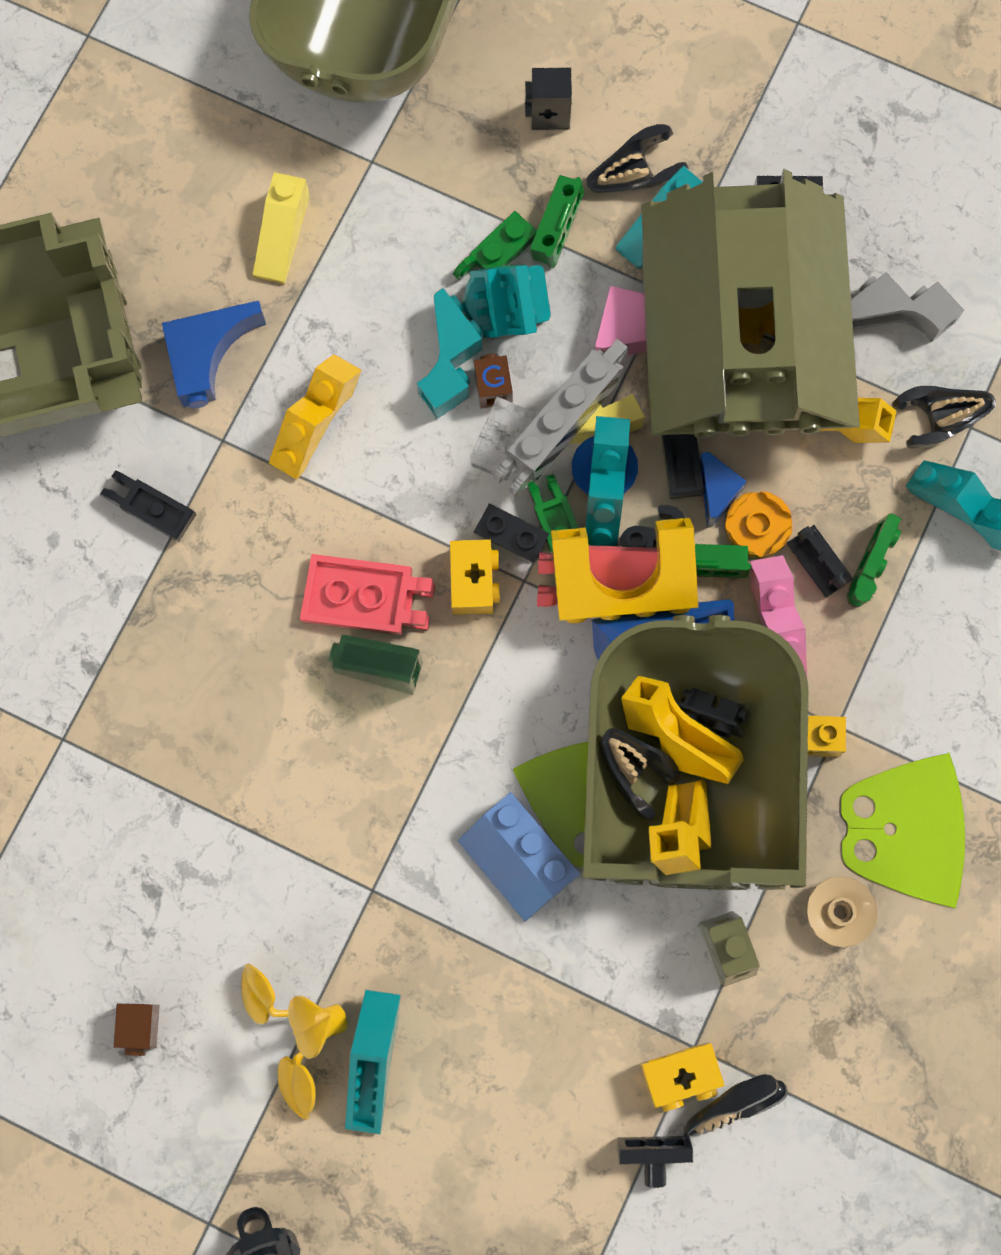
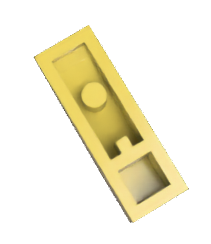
M276 172L273 173L264 206L253 270L254 278L281 284L286 283L310 198L306 179Z

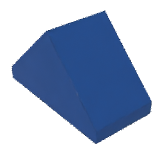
M703 452L700 457L704 485L703 502L706 526L708 527L715 525L743 491L747 481L710 452Z

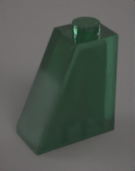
M343 634L339 643H333L329 655V662L333 663L332 669L336 674L414 695L423 665L420 650Z

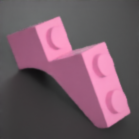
M784 556L749 561L751 564V591L758 607L761 625L782 636L794 648L800 657L807 675L806 632L804 624L795 608L794 578Z

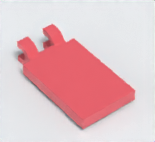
M588 545L590 570L593 576L601 584L611 589L629 590L638 587L652 575L656 567L657 548ZM539 552L538 574L555 573L553 553ZM538 585L537 606L550 607L557 605L556 587Z
M311 554L300 620L304 623L402 635L403 626L428 631L430 617L427 616L426 611L411 610L413 596L415 594L434 598L436 585L433 583L432 578L412 577L413 570L410 566Z

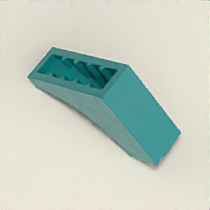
M365 990L350 1052L345 1129L381 1134L389 1071L399 1021L401 999L399 994Z

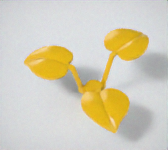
M249 963L244 964L241 994L248 1015L258 1024L267 1023L269 1015L272 1017H288L290 1026L293 1029V1035L300 1052L294 1056L293 1060L288 1056L281 1058L277 1073L278 1084L288 1106L298 1116L307 1120L315 1103V1086L309 1071L305 1066L301 1065V1061L304 1057L309 1059L316 1057L325 1044L326 1038L346 1031V1014L338 1004L321 1008L302 995L291 998L288 1010H277L273 1007L275 993L269 980L253 965Z

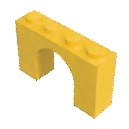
M690 518L655 521L656 567L652 575L643 584L629 590L608 588L593 576L590 570L586 528L551 531L559 621L566 620L568 623H582L587 618L600 617L603 620H615L620 618L621 615L626 614L649 617L658 611L682 614L689 612L690 608H699L694 527Z

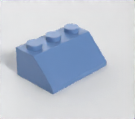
M512 792L488 810L458 840L460 845L524 922L552 900L580 874Z

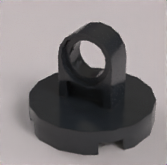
M251 1207L240 1214L237 1220L240 1240L232 1245L226 1255H300L301 1249L297 1236L292 1230L273 1228L267 1211L259 1207ZM259 1219L265 1223L264 1228L252 1234L245 1231L246 1224L251 1220Z

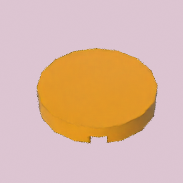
M764 491L749 492L741 495L732 503L726 514L724 529L728 541L732 545L748 546V557L765 558L775 555L786 545L792 534V516L788 506L776 495Z

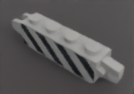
M617 339L605 353L600 349L598 351L593 349L507 450L508 457L498 467L493 475V479L501 483L514 467L520 470L522 473L513 481L509 490L515 496L525 488L530 480L534 482L538 480L615 389L619 382L620 373L624 368L620 363L627 355L628 347Z

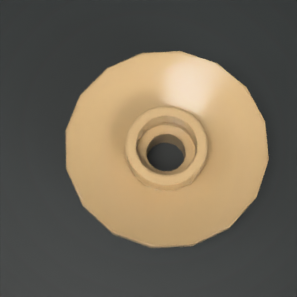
M838 876L828 878L815 887L808 898L806 913L809 926L819 939L828 945L844 948L858 945L870 936L876 926L878 910L875 898L867 886L854 878ZM836 906H842L845 909L846 914L843 919L835 917L834 909Z

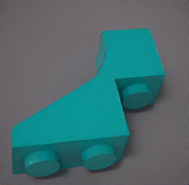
M444 288L437 291L434 295L440 348L439 358L431 372L417 382L419 396L437 419L470 397L468 385L471 382L467 374L459 366L482 351L481 337L484 336L479 325L473 319L468 321L462 313L464 308L459 299L454 294L449 296Z
M596 416L585 522L588 545L617 546L629 446L630 419Z
M923 460L905 485L909 492L965 522L976 530L991 548L1001 550V499L990 495L975 472Z

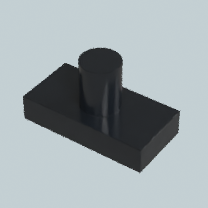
M689 1136L617 1138L619 1163L644 1164V1181L647 1187L661 1188L666 1186V1163H693V1147Z

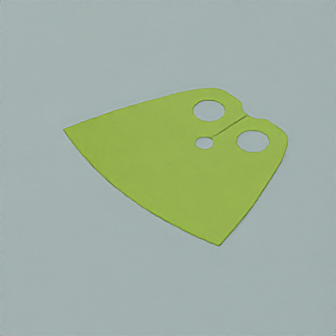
M588 741L548 752L513 768L529 804L546 832L565 857L577 867H583L584 854L579 853L575 849L574 839L578 834L585 832Z
M950 753L903 764L863 779L849 787L841 797V815L847 822L848 828L866 829H848L846 837L843 838L842 857L846 866L864 878L925 901L956 908L964 868L965 823L960 787ZM860 796H868L875 803V812L868 818L859 817L854 812L853 803ZM887 823H893L896 826L897 830L894 835L885 833L884 827ZM867 839L874 843L877 850L874 859L864 862L856 857L854 848L858 841Z

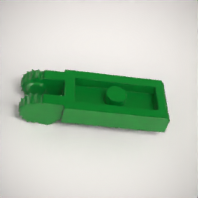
M514 210L468 257L459 263L453 275L458 280H461L476 265L480 269L508 266L533 242L537 230Z
M554 474L546 476V484L554 499L543 502L539 488L534 481L527 484V489L540 527L549 533L546 542L550 552L553 553L551 531L579 527L566 495L562 494Z
M890 513L879 520L854 574V580L848 589L849 592H847L846 596L848 604L860 607L873 598L872 595L877 590L874 579L880 578L886 568L888 561L884 557L888 548L892 549L900 537L901 530L897 528L902 518Z

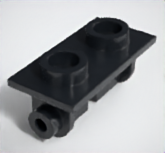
M490 503L473 532L532 563L535 562L536 558H539V552H543V545L549 536L548 532Z
M815 525L810 528L809 526L803 528L797 533L798 536L786 543L825 598L854 580Z
M694 687L683 691L681 701L684 703L675 701L686 715L700 724L712 727L711 730L725 738H730L731 735L744 739L745 735L739 726L740 723L745 724L750 716V711L745 709V705L721 698L717 708H713L717 699L716 695Z

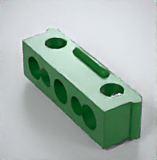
M559 175L530 247L533 260L548 264L550 268H554L557 265L585 193L580 177L573 179Z
M695 544L697 576L746 578L749 576L751 564L748 563V546Z

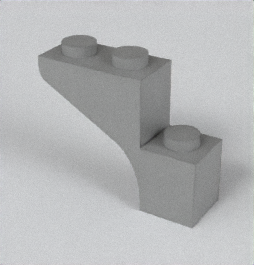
M887 272L878 279L874 276L869 278L859 288L860 293L851 298L853 330L891 323H904L920 330L931 342L956 324L964 312V309L938 281L929 289L926 286L921 287L910 298Z

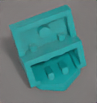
M499 266L470 271L471 278L467 282L462 305L470 321L473 319L481 328L483 337L536 333V324L550 319L551 311L545 272L542 266Z

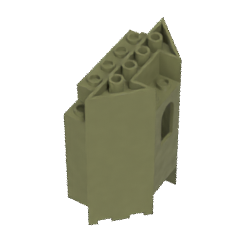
M783 168L780 184L714 187L713 172L703 176V183L693 188L685 184L668 192L667 200L649 201L641 205L643 234L642 271L651 435L693 434L695 437L707 438L714 436L715 433H728L731 436L738 437L746 436L753 431H761L767 435H779L785 433V430H796L803 434H813L821 429L859 428L844 196L837 193L824 194L822 186L807 179L802 180V183L792 179V172ZM772 289L775 344L766 353H750L741 344L737 290Z
M51 212L0 225V351L15 348L21 376L0 381V438L142 402L140 388H142V376L139 372V369H142V363L134 351L124 305L128 303L124 292L119 286L118 273L110 249H107L100 218L60 227Z

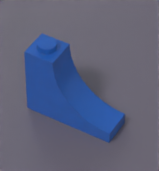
M259 300L162 323L176 391L183 407L201 408L206 406L208 402L216 400L215 378L224 354L242 335L257 327L266 325L264 312Z

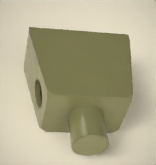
M731 911L699 923L722 987L757 975L760 967L759 961L740 915Z

